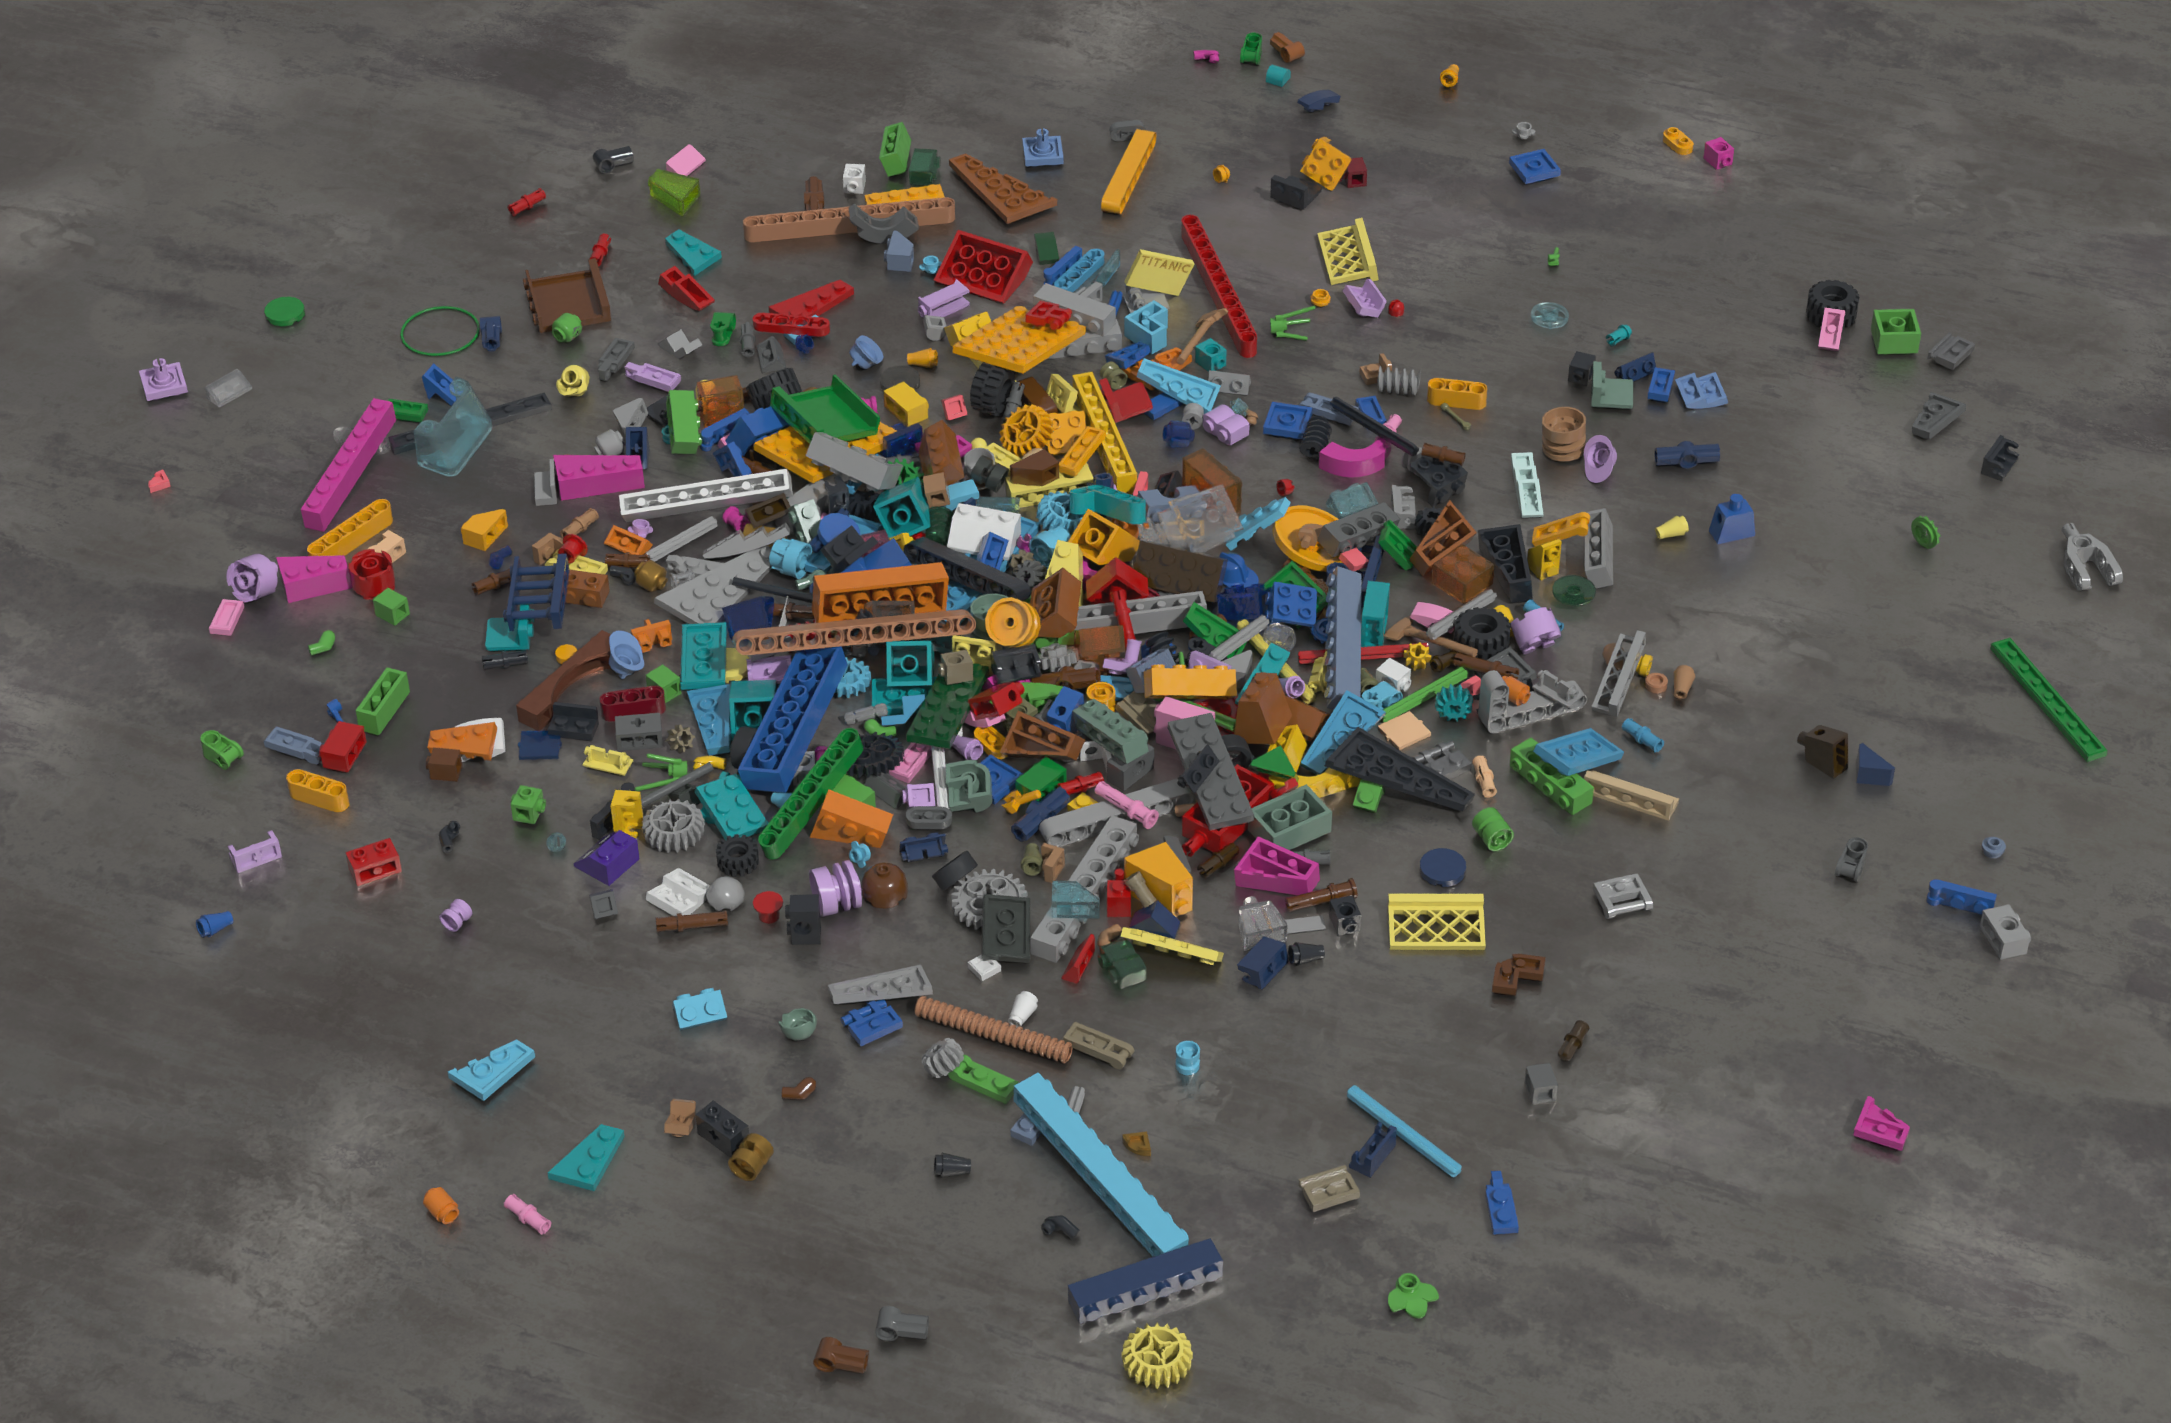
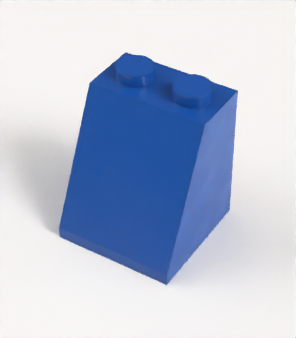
M894 538L863 557L867 570L912 565Z

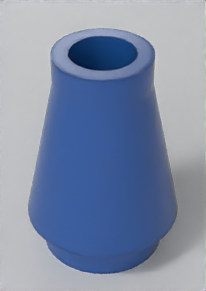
M229 911L201 915L196 920V928L201 937H211L233 924V917Z

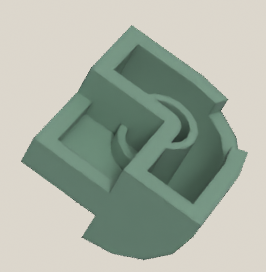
M976 760L946 764V784L949 788V808L951 812L974 808L977 813L990 807L992 804V779L990 771L985 765L978 763Z

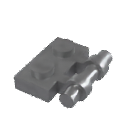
M1453 741L1440 742L1436 744L1435 748L1430 750L1424 749L1419 752V755L1412 757L1448 779L1468 772L1472 768V763L1460 750L1453 753L1450 752V750L1455 748ZM1437 756H1440V757H1441V758H1439V759H1437V760H1434V759H1433L1434 757H1437Z

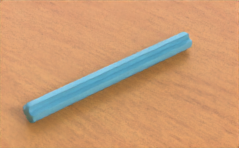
M1353 1085L1348 1089L1347 1097L1379 1122H1382L1387 1128L1390 1125L1396 1127V1135L1451 1177H1456L1461 1173L1462 1166L1359 1087Z

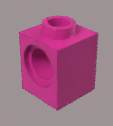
M1722 137L1705 142L1703 158L1716 170L1732 165L1734 148Z

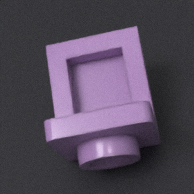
M933 783L907 784L905 790H902V802L907 804V809L915 806H935Z

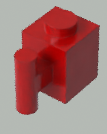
M1120 868L1115 870V880H1107V917H1131V890L1124 883V870Z

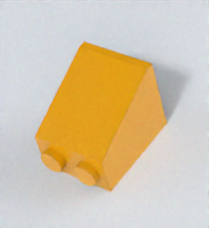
M1087 509L1068 542L1078 544L1084 557L1098 565H1105L1115 557L1123 562L1131 561L1138 550L1140 541L1118 525Z
M1166 842L1124 857V880L1135 872L1140 871L1146 881V886L1153 896L1175 917L1192 911L1193 877ZM1131 891V896L1139 900L1136 894Z

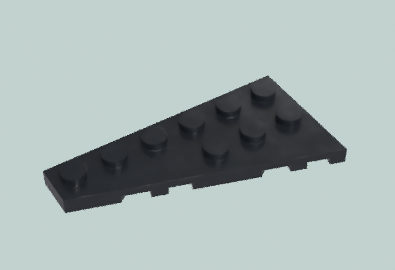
M1359 727L1330 755L1324 765L1325 767L1462 812L1473 801L1475 793Z

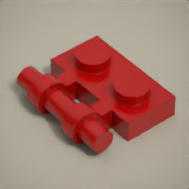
M1039 301L1026 314L1025 322L1031 323L1036 327H1042L1048 323L1052 330L1060 329L1071 318L1072 310L1069 308H1059V304Z

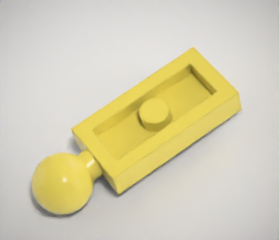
M975 438L971 442V449L985 448L992 452L995 457V465L999 463L1009 469V477L1010 465L1021 460V458L994 442L987 446L986 441L982 438Z

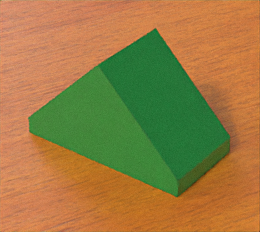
M1281 745L1251 762V767L1254 771L1286 780L1295 778L1297 782L1299 780Z

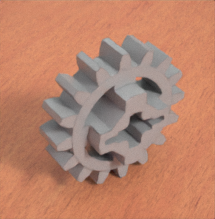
M1054 643L1041 647L1040 652H1037L1041 662L1038 664L1039 668L1050 670L1051 672H1058L1062 667L1071 666V664L1079 661L1078 648H1074V646L1067 647V645Z

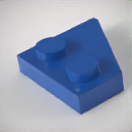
M1137 342L1105 355L1106 363L1115 362L1120 368L1127 369L1151 353L1148 344Z

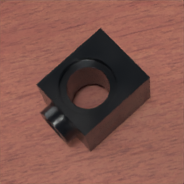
M1576 351L1569 365L1568 381L1588 386L1592 378L1593 361H1596V355Z
M1353 895L1331 899L1329 917L1337 935L1360 932L1361 913Z

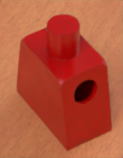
M1020 682L998 684L968 699V702L976 720L998 717L1022 703L1021 695L1024 694L1025 689Z

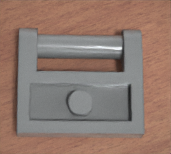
M1638 873L1593 884V891L1603 907L1606 919L1615 918V915L1643 909L1647 911L1653 909L1652 899ZM1634 898H1640V900L1628 902L1613 906L1612 904Z

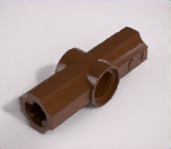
M816 176L810 177L805 181L806 211L824 209L822 180H819Z
M1064 666L1059 672L1041 674V677L1032 678V683L1065 686L1073 690L1084 689L1093 683L1101 682V673L1099 668L1096 667L1076 670L1073 667Z

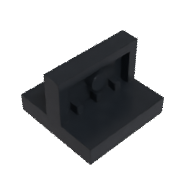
M851 525L820 549L833 566L826 574L841 573L878 543L877 540L872 536L865 542Z

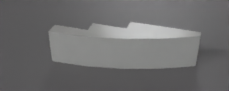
M784 523L767 533L764 526L746 536H744L741 530H738L705 549L703 557L705 559L727 557L749 552L789 535L790 528L787 523Z

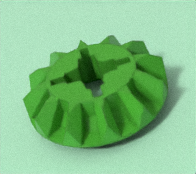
M1918 516L1912 521V534L1920 545L1931 549L1940 543L1938 538L1941 535L1937 532L1938 527L1934 526L1933 520L1929 521L1927 516Z

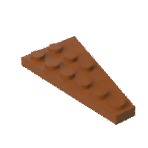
M966 153L949 159V166L1007 224L1057 206L1056 198H1048L1044 196V192L1040 190L1034 191L1029 188L1028 184L1008 174L1002 175L998 173V169L994 167L988 168L983 165L982 161Z

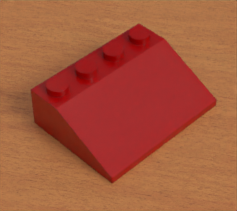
M958 230L933 281L950 286L957 279L969 289L970 294L1004 304L1025 280L1033 261L1028 251Z

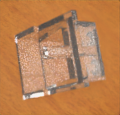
M1223 484L1168 502L1191 551L1204 553L1234 539V532L1244 529Z

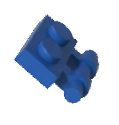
M885 999L872 1000L867 1003V1006L858 1010H850L847 1015L840 1018L843 1026L848 1025L850 1034L860 1047L903 1028V1021L891 1006L887 1007Z

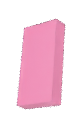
M222 599L209 627L210 634L231 636L244 609V602Z

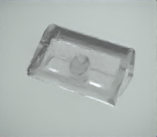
M238 369L205 387L207 399L218 407L225 405L252 389L251 384Z

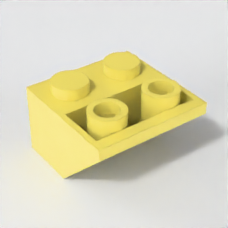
M956 635L952 637L953 652L967 650L973 664L989 666L988 676L994 675L991 669L992 651L1002 650V645L989 640Z

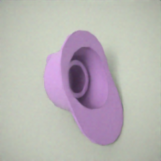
M1595 435L1585 445L1584 460L1587 479L1593 483H1600L1606 480L1616 463L1617 452L1606 436Z

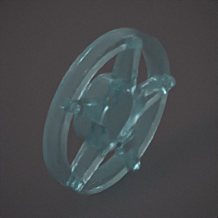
M1544 302L1532 308L1531 318L1537 325L1551 330V328L1564 326L1568 322L1569 312L1562 305ZM1539 310L1542 315L1535 316L1534 313ZM1559 311L1564 313L1565 318L1558 316Z

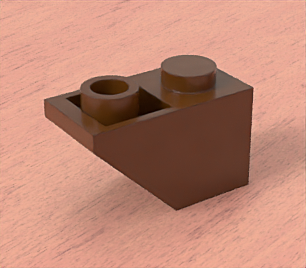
M1045 449L1010 465V482L1012 484L1044 486L1059 479V461Z

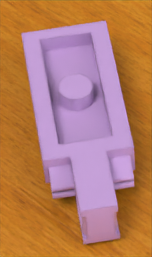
M628 362L625 366L626 377L668 392L669 390H674L681 381L680 374L647 363L636 365Z

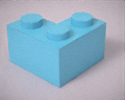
M1153 300L1124 317V336L1134 343L1148 344L1151 351L1150 354H1154L1167 346V308Z

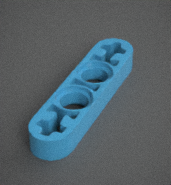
M1101 249L1089 250L1054 282V286L1074 292L1105 263L1104 251Z

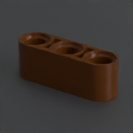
M1031 376L1016 381L1020 382L1019 386L1021 384L1025 385L1020 401L1023 407L1025 404L1029 406L1033 404L1037 407H1042L1048 414H1058L1055 402L1034 377Z

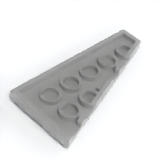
M766 545L746 552L655 597L654 604L688 624L720 623L751 591V589L732 585L733 578L738 577L760 582L772 569L769 562L772 548Z

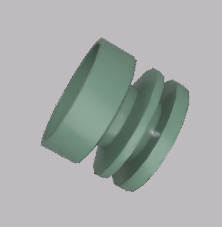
M986 594L973 600L970 606V614L976 621V627L970 633L971 638L993 641L989 637L985 626L987 612L993 603L1002 598L1009 597L1001 594ZM1002 645V650L1009 648L1007 646Z

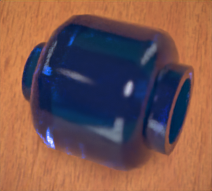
M1171 420L1168 425L1164 426L1162 437L1169 447L1186 448L1190 442H1193L1195 432L1191 429L1189 422Z

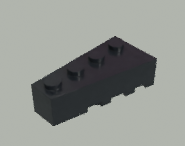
M1521 525L1478 530L1479 549L1511 603L1533 600L1532 582Z

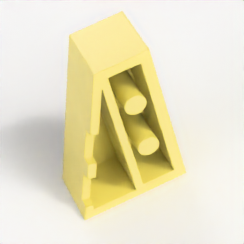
M1057 540L1045 579L1062 567L1081 581L1079 606H1083V553L1078 544Z

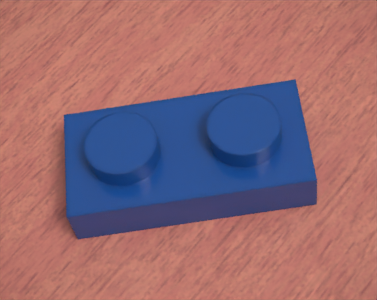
M1655 367L1647 399L1668 402L1675 370Z

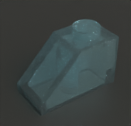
M1053 881L1052 918L1100 919V899L1077 881Z

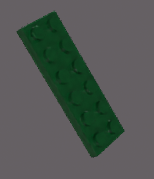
M974 663L972 681L949 685L938 674L906 734V741L950 749L971 710L968 699L979 694L989 675V666Z

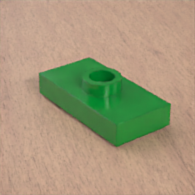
M388 399V401L393 402L396 419L422 422L429 410L428 404Z

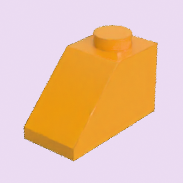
M499 509L472 515L461 527L463 544L486 551L508 527L506 510Z

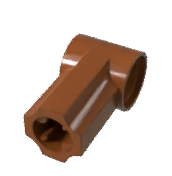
M1280 32L1274 33L1270 39V45L1280 52L1283 61L1286 63L1302 58L1305 55V49L1301 42L1296 41L1293 43Z

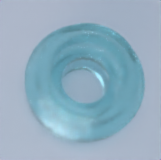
M1239 398L1230 402L1231 409L1235 414L1243 417L1247 415L1249 407Z

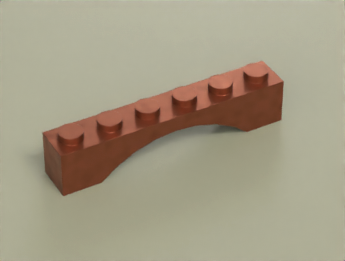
M601 630L540 685L535 687L524 699H521L516 705L518 721L537 731L542 730L552 720L554 702L558 701L561 694L570 685L586 675L610 669L609 657L611 652L609 637L611 634Z

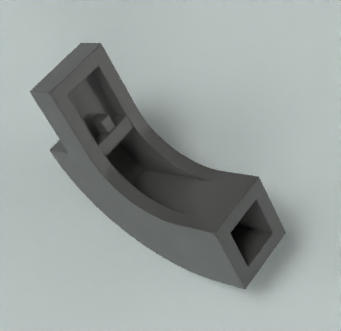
M855 204L849 207V219L854 226H857L858 235L870 242L887 243L888 238L892 237L893 231H898L907 238L919 229L917 217L905 207H902L894 215L887 218L871 217Z

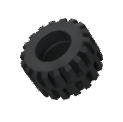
M1839 280L1820 281L1818 284L1812 285L1808 294L1807 318H1809L1810 322L1815 323L1816 326L1822 327L1825 308L1845 310L1843 329L1844 327L1851 326L1857 317L1858 291L1853 289L1852 285L1840 282Z
M983 362L972 381L970 390L971 407L974 410L994 416L1002 415L1006 408L1005 401L1009 398L1012 382H1015V372Z
M793 368L779 370L747 385L746 391L755 411L759 408L765 409L770 407L772 388L780 386L788 395L802 392Z
M1474 607L1472 610H1465V613H1461L1459 618L1456 619L1454 641L1476 648L1478 652L1475 658L1488 660L1509 648L1511 624L1509 619L1504 617L1502 612H1496V609Z

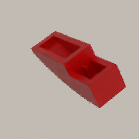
M676 266L660 274L658 285L682 304L700 311L715 302V299L690 274L685 276Z

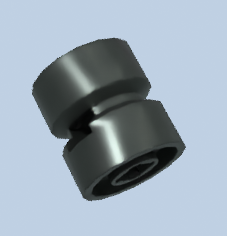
M982 455L976 462L970 479H973L980 485L985 483L986 488L997 493L1005 482L1009 469L999 463L994 465L992 459Z

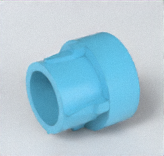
M1061 526L1048 531H1042L1029 542L1030 552L1034 554L1033 558L1039 561L1041 565H1045L1048 570L1057 540L1068 542L1071 535Z
M778 539L772 546L769 556L771 568L780 571L781 574L801 579L807 572L805 571V563L812 556V547L808 543L795 539Z

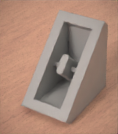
M638 398L613 410L618 425L625 437L626 427H641L648 415L643 398Z
M1251 650L1221 661L1231 665V669H1236L1237 688L1243 689L1249 679L1252 670Z

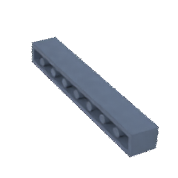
M1339 566L1336 567L1333 574H1329L1326 581V586H1328L1326 602H1328L1326 610L1328 623L1325 632L1328 634V639L1325 644V649H1327L1325 665L1327 666L1325 682H1327V688L1324 697L1327 698L1326 708L1331 710L1335 709L1346 690L1360 697L1361 574Z

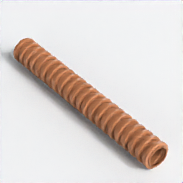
M921 996L915 1005V1015L918 1017L922 1015L924 1019L936 1020L937 1023L943 1022V1025H950V1027H956L958 1030L963 1029L964 1032L977 1033L980 1037L984 1035L986 1039L991 1037L992 1041L1005 1042L1008 1046L1012 1044L1014 1048L1019 1046L1020 1050L1033 1051V1054L1036 1055L1040 1053L1042 1057L1047 1055L1048 1059L1054 1058L1055 1061L1061 1060V1063H1066L1072 1054L1073 1047L1070 1042L1058 1041L1057 1038L1051 1039L1048 1035L1044 1037L1042 1033L1037 1035L1036 1031L1023 1030V1027L1020 1026L1016 1028L1014 1024L1009 1026L1008 1022L1002 1023L1001 1020L996 1021L995 1018L989 1019L986 1015L982 1017L980 1013L968 1012L967 1009L961 1010L960 1007L954 1008L951 1004L947 1006V1003H940L939 1000L934 1001L933 998L927 999L926 996Z

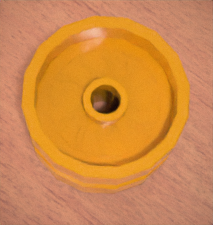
M1012 597L1002 598L993 603L985 618V626L989 637L997 644L1010 648L1032 644L1038 637L1041 628L1037 610L1029 603Z

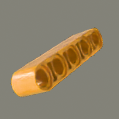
M378 499L311 543L307 547L308 556L347 555L392 524L393 517L390 502L386 499Z

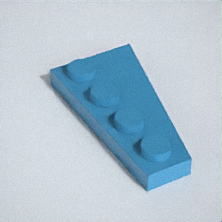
M730 684L687 691L709 756L731 752Z

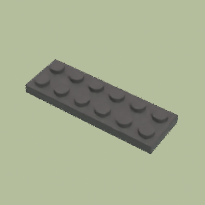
M1212 713L1168 722V730L1184 770L1189 768L1192 761L1196 758L1198 751H1202L1207 744L1220 761L1194 793L1209 831L1254 821V813Z

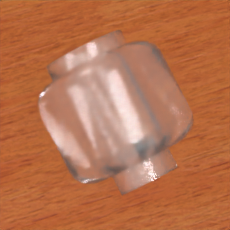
M1272 623L1264 631L1263 641L1268 645L1273 643L1289 652L1296 644V636L1291 627L1281 623Z

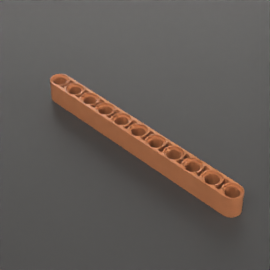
M949 197L858 206L874 218L890 217L902 207H905L917 217L919 226L947 224L955 220V201ZM849 207L746 217L743 220L744 239L748 242L845 234L858 231L857 226H854L849 219Z
M960 609L740 630L734 634L732 642L740 654L756 655L964 635L974 631L976 621L968 611ZM963 618H968V623L966 625L959 626V623ZM941 620H947L944 627L938 628V623ZM919 622H925L924 628L916 630V625ZM903 624L901 631L894 632L896 625ZM881 626V631L878 634H872L874 627ZM852 629H860L856 636H850ZM833 630L838 631L834 638H828L829 632ZM811 632L816 633L814 639L806 640L807 634ZM786 635H794L792 641L788 643L783 642ZM764 637H771L770 643L766 645L761 644ZM742 639H749L748 645L740 647L739 643Z

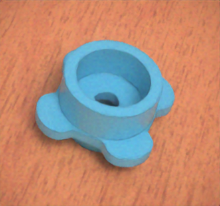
M926 256L919 269L934 274L937 273V269L940 268L942 262L936 256Z
M853 841L849 858L854 863H857L860 868L866 866L865 862L871 857L870 849L864 843L859 844L857 841Z

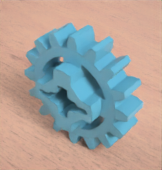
M846 657L848 666L835 693H838V697L846 695L849 698L850 694L858 696V691L866 692L865 687H870L871 671H869V666H864L863 661L856 663V658L848 661Z

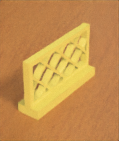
M1363 218L1355 219L1356 225L1317 233L1331 285L1370 277L1372 281L1379 280L1376 262ZM1353 233L1350 237L1344 236L1345 234ZM1326 238H1333L1330 242L1323 240ZM1339 240L1344 242L1342 245L1336 244ZM1350 244L1355 245L1353 249L1347 248ZM1331 248L1336 250L1334 253L1328 252ZM1342 252L1347 253L1345 257L1339 256ZM1353 256L1359 257L1357 261L1351 260ZM1334 260L1340 262L1337 266L1331 264ZM1345 264L1351 265L1349 269L1342 268ZM1356 268H1360V269H1363V270H1364V271H1360V272H1354V270H1355ZM1337 272L1343 274L1342 276L1333 277Z
M1388 894L1387 910L1390 950H1485L1483 894ZM1394 915H1405L1408 919L1400 924L1394 919ZM1419 915H1429L1432 919L1424 924L1417 917ZM1443 915H1452L1456 919L1447 924L1441 917ZM1467 915H1478L1479 919L1472 925L1464 917ZM1411 922L1420 927L1414 934L1405 928ZM1435 922L1444 927L1438 934L1429 928ZM1459 922L1468 928L1462 934L1453 928ZM1449 931L1457 939L1453 942H1446L1441 937ZM1400 932L1409 937L1405 942H1395V936ZM1423 932H1426L1433 939L1429 942H1422L1418 937ZM1473 932L1480 937V942H1470L1465 937Z

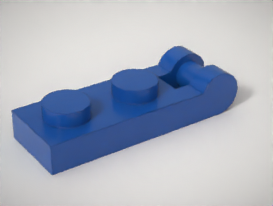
M1074 246L1051 268L1044 269L1043 273L1046 279L1044 284L1047 283L1054 286V282L1082 257V248Z
M743 408L704 428L701 431L702 445L700 449L705 452L710 451L712 445L718 443L721 438L731 433L738 422L737 419L742 414L750 413Z
M1934 879L1929 883L1930 892L1927 894L1926 901L1932 906L1941 904L1982 915L1983 910L1994 908L1997 894Z

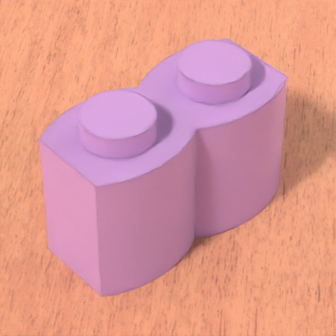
M1222 404L1203 415L1205 431L1217 436L1221 442L1227 445H1232L1249 435V422L1243 416L1235 414L1226 405Z

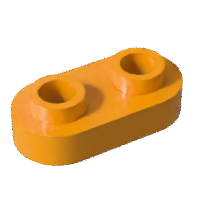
M1676 127L1664 130L1663 142L1673 151L1680 155H1688L1693 152V141Z
M992 726L977 727L974 730V739L980 741L983 745V751L988 755L991 754L998 759L1008 757L1000 753L1006 738Z

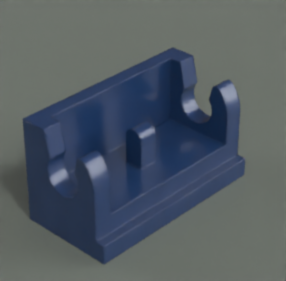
M1263 936L1237 964L1238 970L1250 975V977L1244 975L1242 980L1263 990L1289 962L1286 944Z
M1378 1122L1374 1128V1133L1361 1150L1353 1153L1349 1168L1371 1178L1396 1146L1397 1128L1390 1125L1386 1133L1381 1128L1382 1122Z

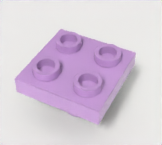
M159 358L160 365H158V361L155 359L152 363L154 368L139 371L147 401L188 392L179 362L166 365V360Z
M1127 639L1125 658H1105L1103 668H1108L1109 673L1127 674L1126 669L1138 662L1142 641Z

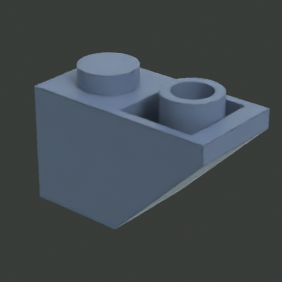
M893 231L892 237L888 238V250L884 251V262H887V270L911 272L914 262L913 243L898 231Z

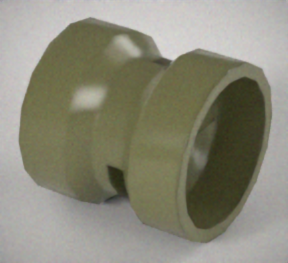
M1115 362L1106 363L1100 370V377L1102 379L1107 378L1112 389H1120L1127 382V374Z

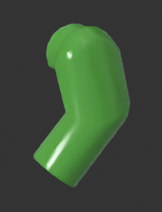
M326 630L322 633L318 643L308 645L310 655L313 656L331 650L335 641L334 632Z

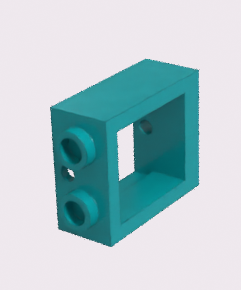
M1368 581L1362 612L1361 647L1383 646L1388 619L1390 583Z

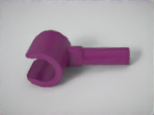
M1027 533L1024 540L1020 535L1016 541V546L1026 551V553L1030 552L1029 542L1032 539L1031 535Z

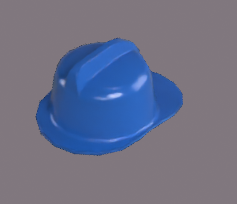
M1220 553L1219 557L1228 559L1223 581L1225 586L1242 593L1250 592L1258 586L1259 578L1257 574L1246 566L1243 557L1235 553Z

